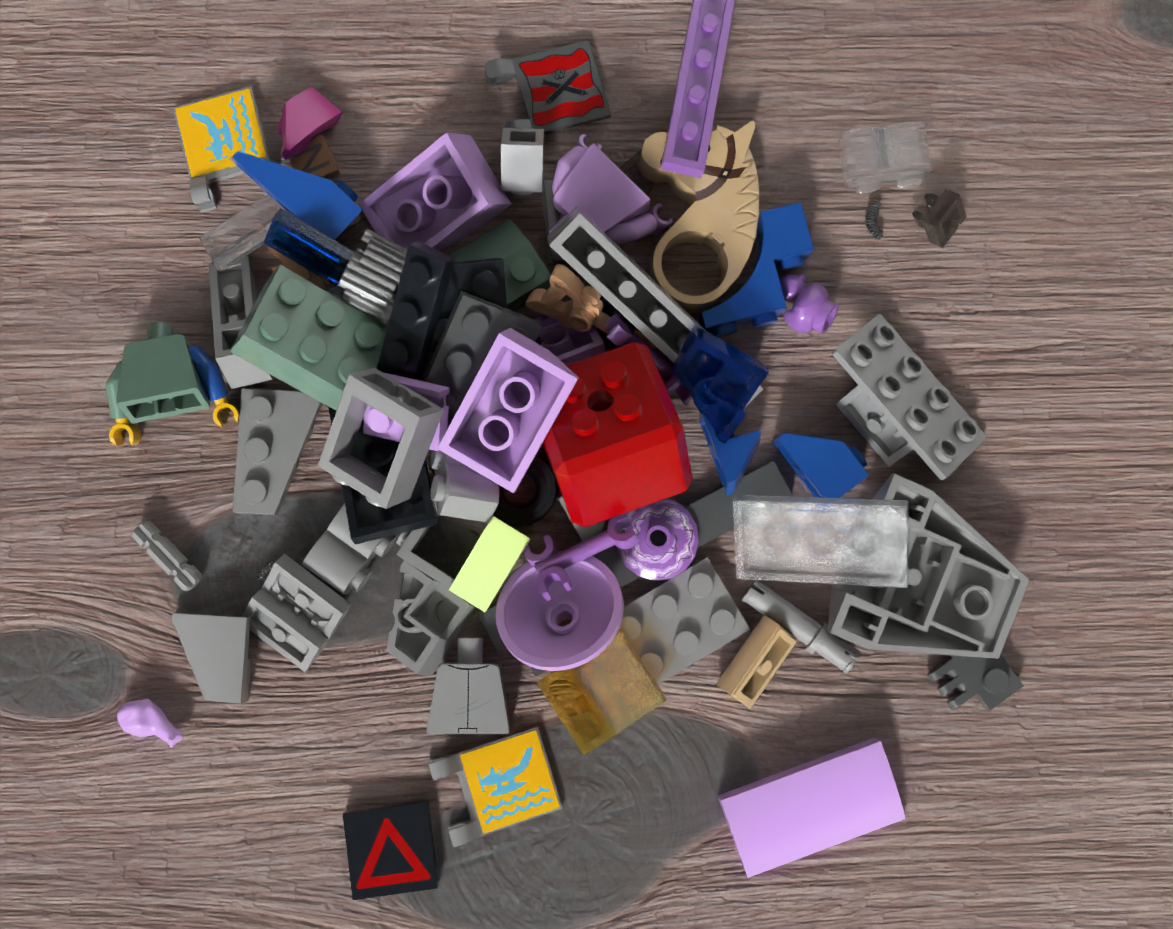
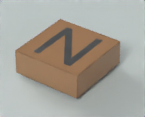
M323 133L312 137L307 150L289 158L294 169L326 179L340 174Z

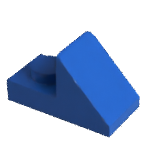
M716 402L699 407V423L727 496L735 493L759 447L762 431L757 430L733 438L734 432L728 415H720Z

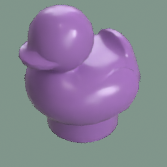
M794 274L783 276L779 281L786 302H795L791 310L784 312V320L787 325L799 333H808L812 330L821 334L826 333L836 317L839 305L829 300V294L822 285L814 283L806 287L805 274L800 276Z

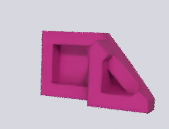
M313 87L285 102L282 109V117L277 129L278 134L282 135L283 146L280 152L281 157L285 160L307 150L312 137L337 125L342 115V111Z

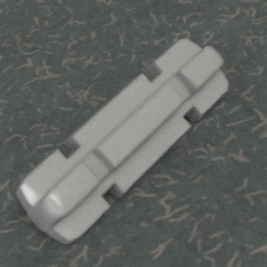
M144 521L132 532L133 539L141 547L148 548L146 552L168 575L175 576L174 581L182 590L189 591L202 580L203 576L194 565L187 564L188 559L166 536H160L161 531L153 522Z

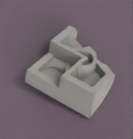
M172 613L173 625L204 700L240 704L249 701L252 659H248L251 617Z

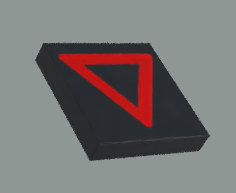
M429 800L345 811L343 813L352 900L438 889L439 881Z

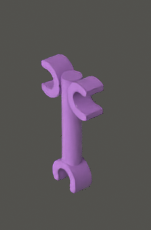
M615 313L604 324V328L609 331L607 338L617 346L633 341L647 345L660 376L666 380L664 382L666 390L669 393L674 390L680 396L684 405H687L698 394V390L691 382V379L667 356H662L636 335L630 325Z
M626 513L611 518L606 531L558 553L557 546L549 535L543 536L546 549L541 554H534L529 545L526 546L523 553L529 564L536 569L539 575L536 585L543 598L547 601L552 599L549 586L554 581H561L567 591L572 590V582L564 570L565 568L614 545L621 549H630L639 543L634 530L626 534H619L623 528L631 525Z

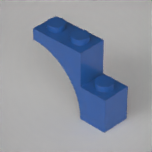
M801 202L760 212L757 225L758 254L751 277L734 296L714 308L702 311L699 316V324L708 333H713L714 338L735 334L738 332L737 326L753 323L754 328L772 325L778 322L777 316H781L787 308L776 267L780 266L781 271L799 268L805 264L804 260L808 259L814 250Z

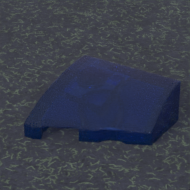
M694 325L684 342L673 367L674 375L683 388L689 391L695 406L701 414L705 415L715 430L717 439L726 444L747 414L745 406L769 373L767 365Z

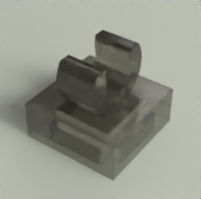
M945 189L940 197L933 193L925 195L924 198L927 206L930 207L927 213H921L917 210L912 212L915 223L925 229L929 242L941 248L946 245L967 217L960 194L949 189Z

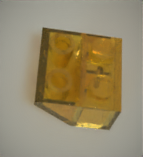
M620 628L608 647L591 661L572 669L553 671L537 682L584 756L667 700Z

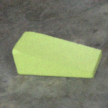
M492 516L449 591L486 613L531 539Z

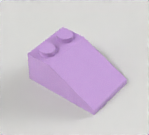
M446 132L359 205L378 235L407 250L409 244L419 241L440 252L483 227L509 207L511 202L505 192L501 191V185L472 136Z

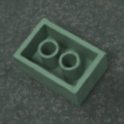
M280 265L264 284L229 352L337 411L349 374L376 368L387 327Z

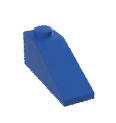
M239 151L229 158L293 218L333 242L363 210L355 203L359 196L341 180L336 185L332 180Z

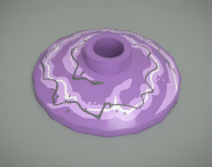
M663 499L626 513L631 525L623 528L619 534H626L634 530L639 540V543L630 549L617 547V552L628 569L639 577L654 581L673 578L687 569L696 556L699 544L697 524L687 509L674 500ZM660 530L665 534L666 541L662 546H655L651 543L650 535L653 531Z

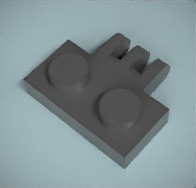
M1001 654L999 659L947 655L948 658L927 673L931 682L940 679L945 674L948 675L949 678L937 687L942 696L955 688L958 689L959 692L947 701L952 710L961 706L974 695H976L985 709L992 710L1024 686Z

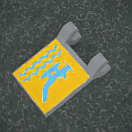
M251 86L173 107L190 178L191 197L195 205L198 204L201 213L217 209L211 183L245 174L229 159L235 152L239 151L271 161L254 91ZM262 189V192H263L264 196L268 195V194Z
M538 727L428 761L433 781L457 773L470 814V820L448 827L453 847L563 809Z

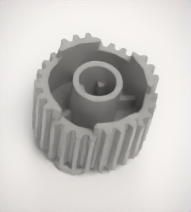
M366 229L361 241L367 243L368 246L365 251L357 248L338 286L346 290L343 295L335 291L333 296L386 326L395 300V296L392 294L396 286L399 285L407 249Z

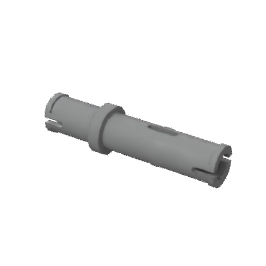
M757 578L741 599V601L746 602L763 615L772 619L791 635L806 645L805 650L809 653L817 652L845 674L855 664L856 661L854 659H857L861 654V651L853 648L838 636L829 633L827 623L819 624L765 586Z

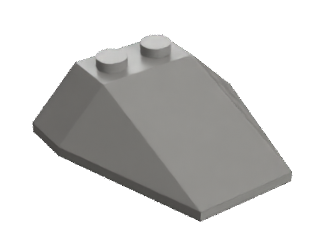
M894 473L890 475L864 509L831 588L828 632L871 650L999 659L1029 579L933 490Z

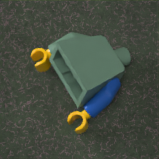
M154 322L148 325L147 340L128 343L124 347L122 360L118 362L106 381L110 416L116 420V425L109 432V438L117 446L123 445L122 431L124 429L129 432L131 445H136L140 442L142 437L141 429L134 423L210 409L209 401L215 402L216 408L213 411V420L217 425L225 427L220 418V413L224 408H230L234 413L236 422H239L240 410L237 406L227 401L226 396L229 392L218 365L201 347L191 346L185 335L173 334L172 326L166 322Z

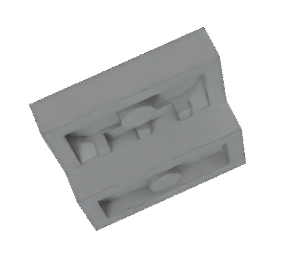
M284 553L274 563L262 588L251 598L242 617H251L250 631L306 672L324 649L352 604Z

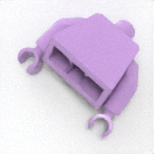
M582 134L577 145L557 162L552 184V191L555 195L553 202L554 207L563 218L548 231V234L577 206L616 245L636 241L650 234L661 235L673 223L672 218L668 221H663L658 217V213L664 208L663 205L660 203L656 204L649 213H646L650 208V198L601 151V144L596 146L593 143L590 147H587L585 143L588 135Z

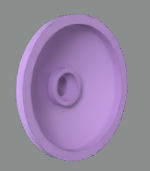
M591 556L565 568L564 570L572 582V590L567 591L561 581H554L549 586V592L552 597L549 601L543 598L536 585L539 575L529 562L522 565L512 574L504 585L497 601L496 625L500 638L516 659L536 669L561 671L572 669L591 661L608 647L620 628L624 612V601L615 575L597 558ZM572 619V622L569 625L564 627L560 626L563 620Z

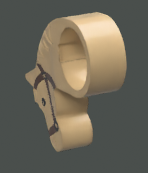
M754 121L747 123L736 132L717 125L716 130L711 132L705 171L701 178L661 169L667 132H656L649 136L643 144L638 160V170L641 175L651 182L668 183L674 194L690 206L660 239L648 269V275L688 314L701 313L716 305L732 287L749 259L756 237L759 218L758 175L754 158L749 149V144L755 130ZM681 243H694L698 245L704 243L708 245L718 255L716 260L721 272L719 287L708 294L700 296L686 295L677 291L669 284L663 274L662 255L669 248Z

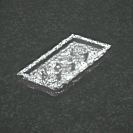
M736 495L733 499L736 579L907 588L909 582V503L907 500Z

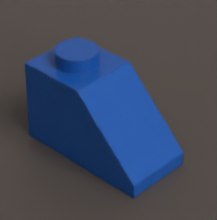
M784 433L772 442L822 508L831 505L869 476L864 469L867 462L863 455L853 445L848 448L844 441Z

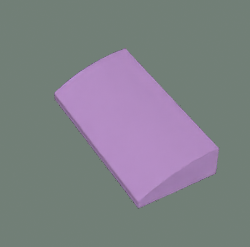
M874 737L718 795L747 878L906 819L883 745L880 740Z

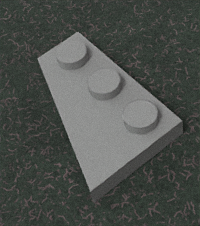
M241 389L233 513L279 514L297 470L296 465L305 443L309 441L313 431L312 426L319 409L323 407V403L301 391Z

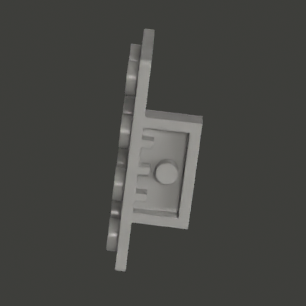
M877 314L832 352L835 359L858 384L835 405L888 466H891L906 454L915 450L940 480H944L986 439L985 433L979 428L977 423L966 413L950 392L926 367L921 358L913 352L894 327L881 314Z

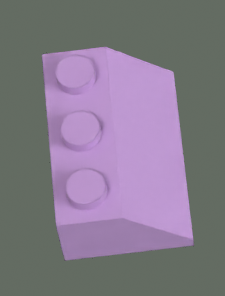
M509 328L500 332L437 449L510 492L515 493L579 377L548 349L514 329Z

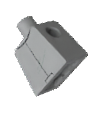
M458 637L457 662H442L438 665L427 723V734H509L511 722L501 662H483L482 637Z

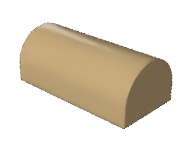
M763 615L716 685L750 709L788 656L797 639L781 625Z

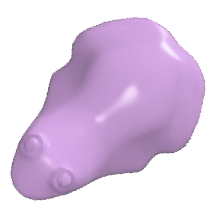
M149 699L129 701L122 704L118 709V724L126 733L138 737L155 735L167 742L171 748L183 739V733L176 729L168 721L164 712Z

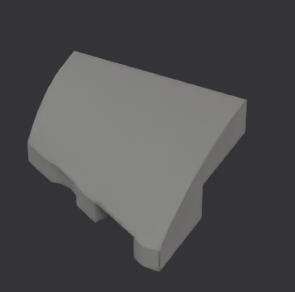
M404 560L400 565L399 571L404 573L400 599H395L393 615L395 624L389 632L386 651L416 674L432 676L476 607Z

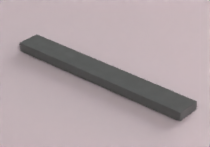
M772 461L743 476L735 493L726 496L722 487L684 508L689 511L697 524L698 547L790 500L793 498V495L775 461ZM655 530L650 535V541L655 546H662L666 541V536L662 531ZM616 545L593 555V557L602 561L613 572L620 588L640 578L625 566L617 552ZM496 606L488 609L486 613L482 612L478 616L496 651L499 652L505 649L506 646L500 638L497 629Z

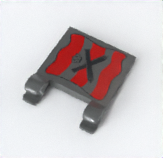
M589 40L512 59H494L488 61L485 65V77L487 83L491 86L502 84L516 77L528 119L508 121L504 124V128L544 129V134L611 118V111Z

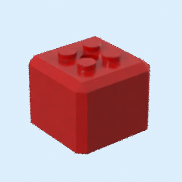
M633 341L566 365L579 379L543 441V445L571 522L588 527L687 491L693 477L683 425L647 345Z

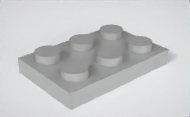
M708 557L625 605L620 628L612 643L641 693L644 694L751 629Z

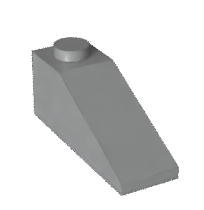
M249 256L208 265L215 359L231 389L272 380L271 374L229 352L258 298Z

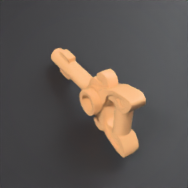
M555 265L549 281L551 286L547 290L534 289L525 303L528 308L535 312L558 319L559 323L566 328L586 332L591 329V326H595L604 333H609L604 328V324L611 317L602 312L604 305L599 300L601 294L592 286L585 287L581 280L564 265ZM565 295L572 299L566 302L561 301ZM637 329L634 330L636 335L656 349V346Z

